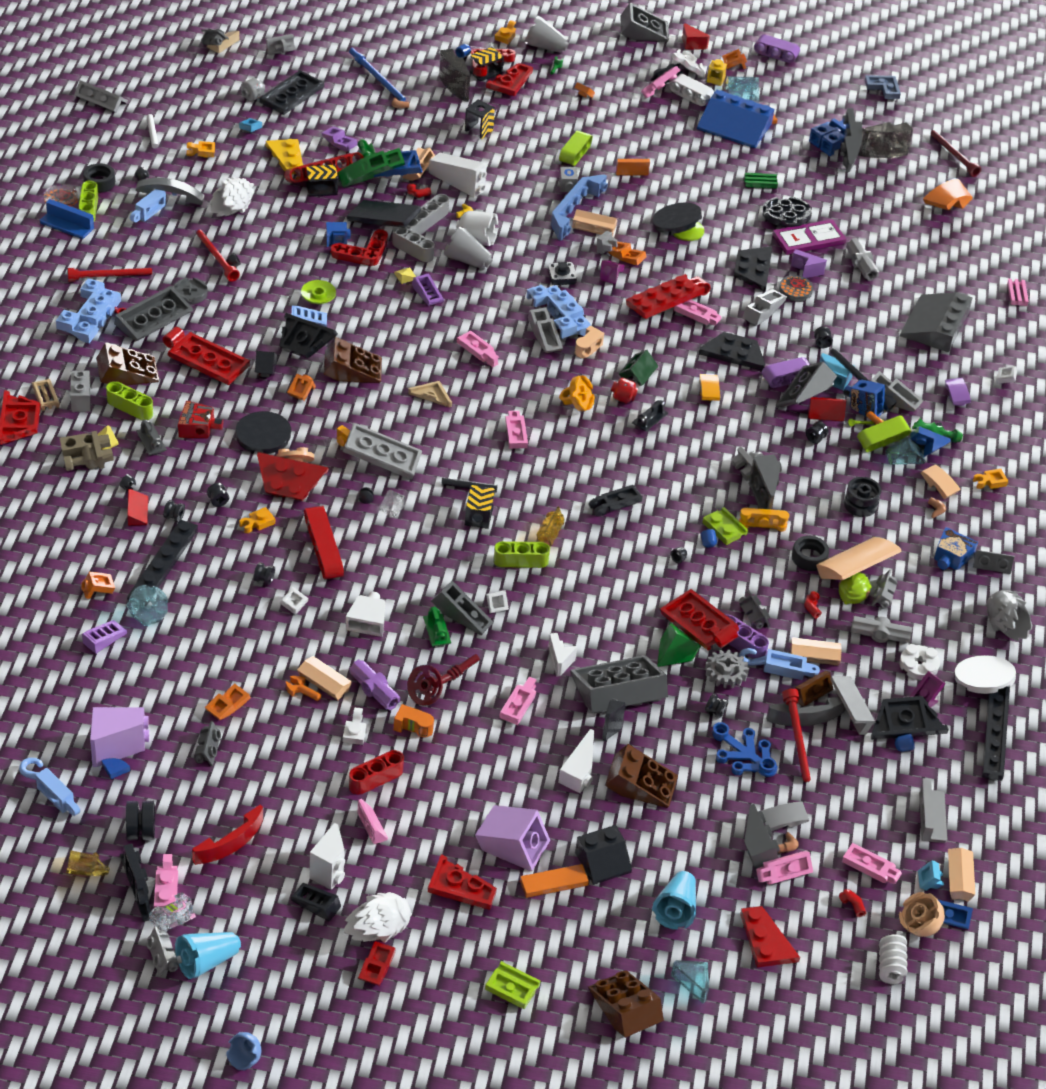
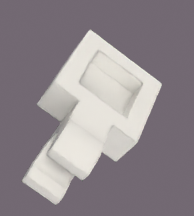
M354 708L353 720L346 721L343 742L363 745L367 724L362 723V708Z

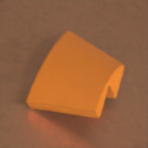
M953 179L937 186L923 198L925 204L949 210L952 206L963 209L973 199L958 179Z

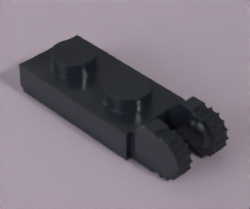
M629 485L601 494V496L590 500L588 504L591 509L594 508L595 515L599 517L605 515L608 511L611 512L642 502L643 496L634 485Z

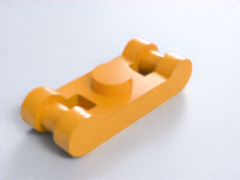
M742 508L739 521L746 528H774L784 532L787 529L789 513L783 510Z

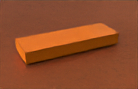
M582 864L520 876V882L526 898L588 886L589 883Z

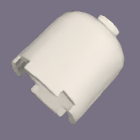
M467 211L457 221L456 229L459 227L465 228L484 246L494 245L497 237V232H494L495 224L498 225V216L495 213Z

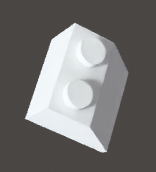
M336 823L330 827L310 851V879L330 890L336 884H340L345 876L344 846L338 824Z

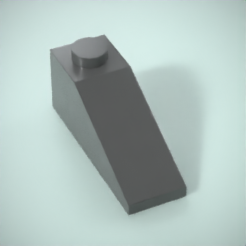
M453 581L447 584L431 600L444 615L479 635L484 634L494 623Z

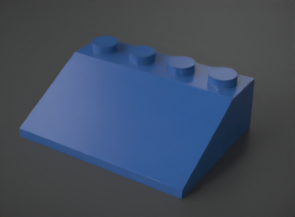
M716 89L706 106L697 129L756 148L772 125L775 109Z

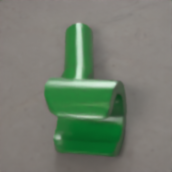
M558 56L554 58L550 74L553 75L557 68H562L564 58L561 60L557 59Z

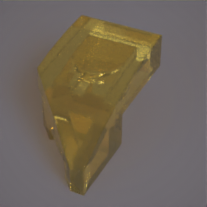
M70 851L66 873L87 876L109 874L110 868L99 860V855L96 852L92 855Z

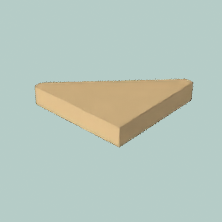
M440 381L408 388L409 395L452 407V401Z

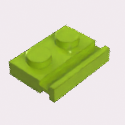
M725 507L721 511L717 510L703 517L702 523L708 529L715 530L716 536L725 545L740 539L742 535L746 536L748 533V529Z
M501 961L499 967L496 968L485 984V990L525 1009L534 996L536 989L539 988L540 980Z

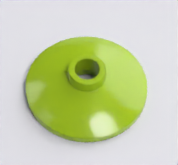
M697 222L696 226L692 229L674 233L673 235L684 241H696L703 237L704 227Z
M313 280L303 285L301 295L310 303L324 304L335 298L336 289L327 281Z

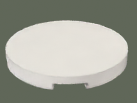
M995 656L971 657L960 662L955 669L956 682L967 687L968 691L975 693H996L998 689L1013 685L1016 679L1015 667L1009 661Z

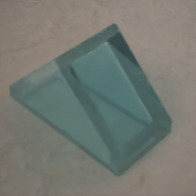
M908 436L886 449L889 465L925 464L922 449Z
M676 960L673 963L671 976L700 1002L705 1003L709 991L708 962Z

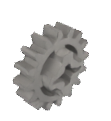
M720 650L719 654L713 652L712 657L708 656L705 665L706 676H710V682L716 681V686L723 684L724 688L727 685L734 688L735 684L741 686L742 681L745 682L748 676V662H743V656L737 657V652L734 654H730V650H727V653Z

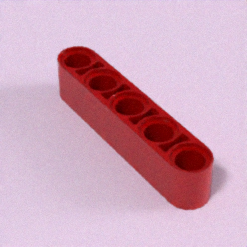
M359 152L348 153L289 168L285 171L284 177L289 183L308 180L307 166H322L323 163L325 165H335L336 171L339 172L353 163V156L356 157L357 161L364 157ZM338 160H340L342 163V166L340 168L337 166ZM293 171L296 172L295 180L292 178L291 175Z
M324 506L304 508L305 522L323 579L344 577L343 563Z

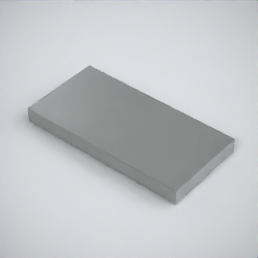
M353 423L343 452L412 480L422 450Z

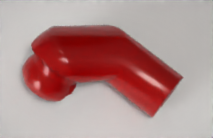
M415 184L407 185V193L411 196L421 198L431 195L429 187L416 189Z
M812 591L810 595H807L804 607L813 618L817 619L822 614L816 606L820 596L817 592Z
M844 889V892L839 893V899L842 903L845 904L849 901L853 905L857 917L866 915L863 901L857 894L850 889Z

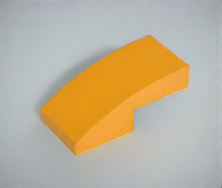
M700 374L699 382L702 400L720 401L718 376Z

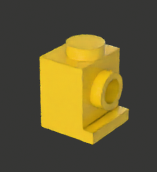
M720 59L712 60L708 69L707 82L722 86L726 77L727 64L723 63Z

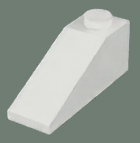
M590 729L560 769L558 783L578 793H581L584 787H589L593 779L591 771L594 730Z

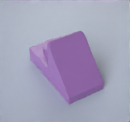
M795 249L791 266L803 270L802 277L809 278L823 275L827 260Z

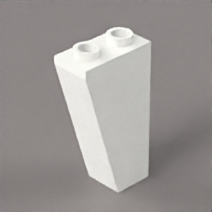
M438 153L429 160V173L474 198L485 191L486 163L444 153Z

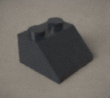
M616 825L577 837L575 854L593 885L632 873L626 842Z

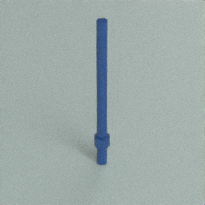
M354 48L349 50L358 64H362L399 101H406V98L366 61L365 56L358 53Z

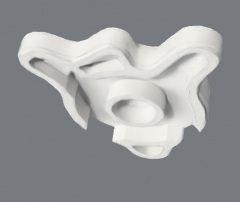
M678 49L676 53L672 54L671 57L684 65L688 70L701 77L706 75V72L702 69V63L698 65L696 63L697 58L691 52L683 51L680 53L681 50Z

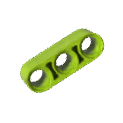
M577 130L562 148L559 161L575 166L590 148L593 136Z
M86 181L82 184L79 210L92 214L95 221L98 204L97 183Z
M110 382L107 384L106 393L109 405L140 420H150L153 417V400L151 397L120 382Z
M897 416L862 430L858 433L857 438L865 452H871L906 438L910 435L911 429L903 416Z
M498 542L494 547L493 562L498 567L544 568L549 563L550 546L544 542Z

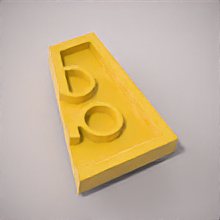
M298 139L265 141V146L272 151L273 157L278 159L279 165L284 171L303 165Z

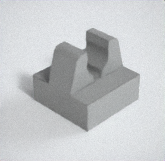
M605 231L597 238V253L611 252L612 246L617 247V239L612 237V232Z

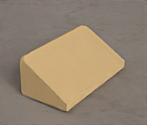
M239 31L227 32L224 35L229 40L224 39L219 46L207 45V48L221 53L239 41Z

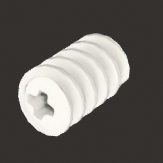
M901 935L884 936L879 943V977L888 984L901 983L904 979L903 977L908 972L906 968L907 940Z

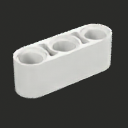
M680 74L669 83L670 90L673 93L699 106L706 105L714 94L712 88L684 74Z

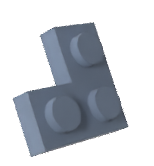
M865 75L864 81L868 90H882L885 99H900L901 92L896 76Z

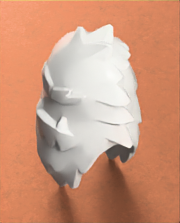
M235 177L221 181L222 186L213 193V198L209 202L211 205L210 212L217 213V217L229 216L237 211L244 213L251 203L252 194L254 193L252 187L254 184L249 183L244 178Z
M391 892L366 896L367 902L353 910L345 919L348 923L343 932L354 935L351 939L355 941L363 940L365 942L381 939L385 943L391 937L393 938L398 933H401L408 925L412 915L408 902L405 898Z

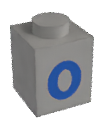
M560 167V192H570L578 183L577 167Z

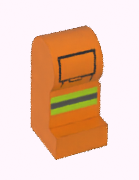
M402 704L394 718L393 730L401 733L405 729L416 732L420 737H429L434 731V717L429 713Z

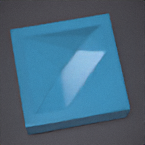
M249 118L240 122L239 128L253 132L262 128V122Z

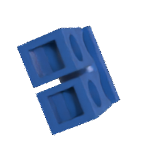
M834 118L831 122L811 128L809 142L820 148L828 156H832L836 150L840 149V145L844 141L846 125L843 124V120L838 121Z

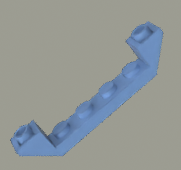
M607 175L582 177L554 209L551 226L558 240L561 241L570 233V219L566 216L580 203L582 197L586 196L587 193L599 197L602 192L606 191L608 185L606 183Z

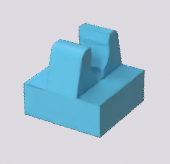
M932 860L918 870L919 886L921 889L927 891L929 888L938 889L944 885V882L940 879L943 873L939 870V863Z

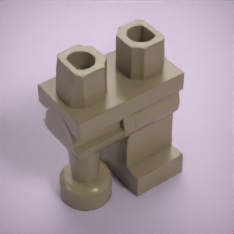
M92 431V434L85 433L60 438L66 471H71L74 469L73 466L86 465L89 469L105 468V462L114 460L112 448L101 450V448L111 446L109 435L98 436L97 431Z

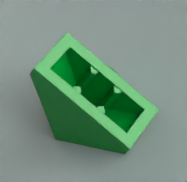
M669 624L660 639L657 666L661 667L693 661L701 645L673 624Z

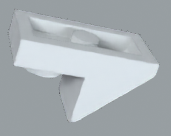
M551 633L548 648L556 677H558L575 661L577 646L564 647L563 641L559 640L558 633Z

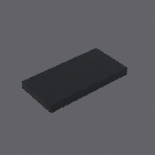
M299 70L261 96L259 103L285 115L324 87V82Z
M363 200L347 215V220L350 222L405 228L421 212V207L418 205Z

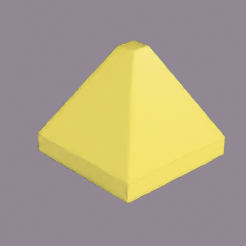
M411 268L394 272L401 284L413 281V278L416 277Z
M109 425L98 433V436L108 434L111 444L110 447L101 448V450L119 445Z

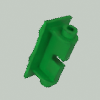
M364 139L358 141L357 145L360 149L358 152L364 158L376 153L372 143L368 144Z
M431 607L428 616H423L431 645L451 644L443 614H440V610L436 607Z

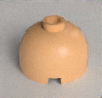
M917 892L904 901V908L902 913H899L900 923L908 932L918 937H928L940 930L945 917L944 909L933 894Z

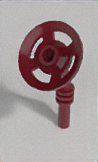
M474 654L460 665H455L447 670V673L442 676L436 668L430 665L416 667L410 673L407 682L409 696L418 705L428 706L435 703L442 693L443 684L450 680L454 681L463 675L465 670L480 661L479 656ZM430 671L436 675L437 679L430 676ZM420 672H423V674L419 676V678L417 679V682L415 683V679H416L417 675H418ZM419 689L425 695L424 700L417 696L415 690Z

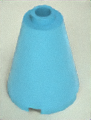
M678 872L654 900L652 911L656 915V920L664 927L670 929H678V927L687 928L695 919L696 880L689 872Z
M233 932L183 934L177 937L175 943L176 957L180 956L182 960L179 967L188 979L197 978L238 954L239 948H241V941Z

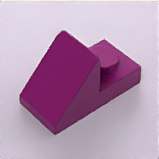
M602 260L600 280L616 284L619 272H623L625 265Z
M927 671L909 697L923 696L931 708L938 703L936 696L946 683L932 672Z

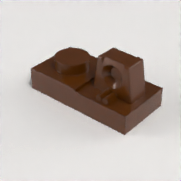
M823 671L795 687L799 694V705L805 707L834 690L830 680V672Z

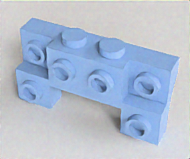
M88 278L80 288L81 297L88 299L78 313L63 310L56 319V329L71 333L86 343H90L101 327L105 326L107 319L114 313V307H117L121 302V293L105 289L103 282Z
M543 285L527 289L526 298L528 300L534 299V307L547 304V310L555 318L556 329L561 330L560 337L562 339L572 335L585 336L586 329L591 324L583 316V308L579 306L573 296L566 290L561 291L556 285L546 289Z

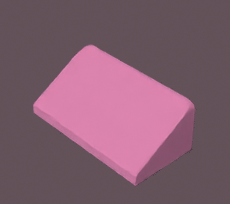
M359 799L357 814L372 843L377 844L387 841L388 837L374 810L365 801Z

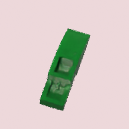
M400 148L385 153L380 151L350 164L340 170L338 175L342 187L345 188L372 179L376 174L403 166L405 162Z

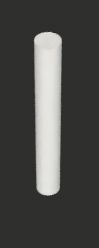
M148 114L147 123L152 148L156 149L158 148L154 119L152 114Z

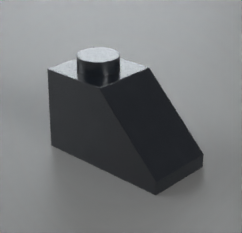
M256 351L255 373H259V377L264 378L274 375L278 354L275 352Z

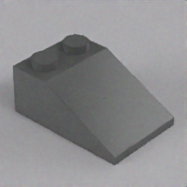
M629 3L620 15L621 34L626 38L640 41H669L668 21L632 3Z
M824 362L803 366L776 406L779 408L798 404L830 389L834 385L833 381L837 375Z
M775 454L753 457L748 484L760 509L772 510L776 487L779 485L778 477L779 472L782 471V466Z

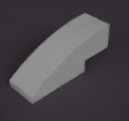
M774 289L757 296L754 303L746 306L743 319L756 326L761 324L784 303L787 296Z
M547 307L530 310L528 320L537 341L545 353L563 350L553 318L550 319Z
M880 371L871 380V382L885 385V396L893 397L897 401L895 407L914 412L924 401L897 378L892 382Z

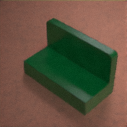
M644 350L634 354L619 372L621 378L633 376L638 385L642 386L658 368V365L648 350Z

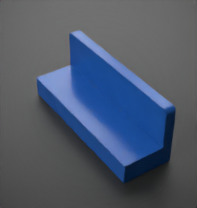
M52 199L46 202L47 213L40 219L41 224L80 239H84L94 229L92 214Z

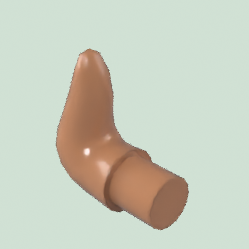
M393 98L392 106L398 109L409 108V102L398 101L397 98Z
M932 497L929 499L928 504L936 509L932 513V518L946 511L944 503Z
M786 832L788 842L779 844L780 851L777 853H788L796 850L799 845L798 841L789 832Z

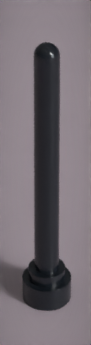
M835 348L830 350V354L858 380L869 381ZM885 396L884 409L887 412L890 411L897 401L893 397Z

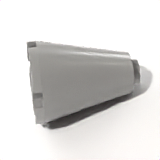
M537 16L533 21L536 24L531 26L527 33L525 44L559 53L566 51L569 45L568 39L542 17Z
M459 227L451 236L450 245H446L444 255L481 269L488 268L493 261L491 258L492 254L465 228Z

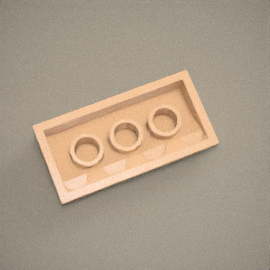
M873 537L816 564L821 579L844 580L902 551L899 546L889 540Z

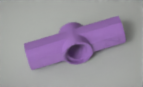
M358 659L353 662V665L349 668V673L361 684L366 696L370 698L373 696L386 710L389 709L391 711L396 708L400 702V696L388 685L386 677L381 672L375 673L363 660Z

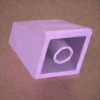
M93 707L90 737L93 767L101 766V760L122 759L145 751V742H149L150 732L146 730L149 727V716H145L143 707Z
M497 805L492 807L475 835L482 851L529 871H533L550 842L538 810Z

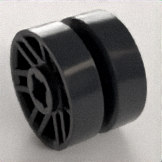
M868 477L853 478L848 483L844 500L846 510L859 517L873 515L878 508L882 491L881 486L878 482Z
M138 801L126 802L127 841H138L140 831L142 832L143 840H155L154 801H143L142 810L139 809Z

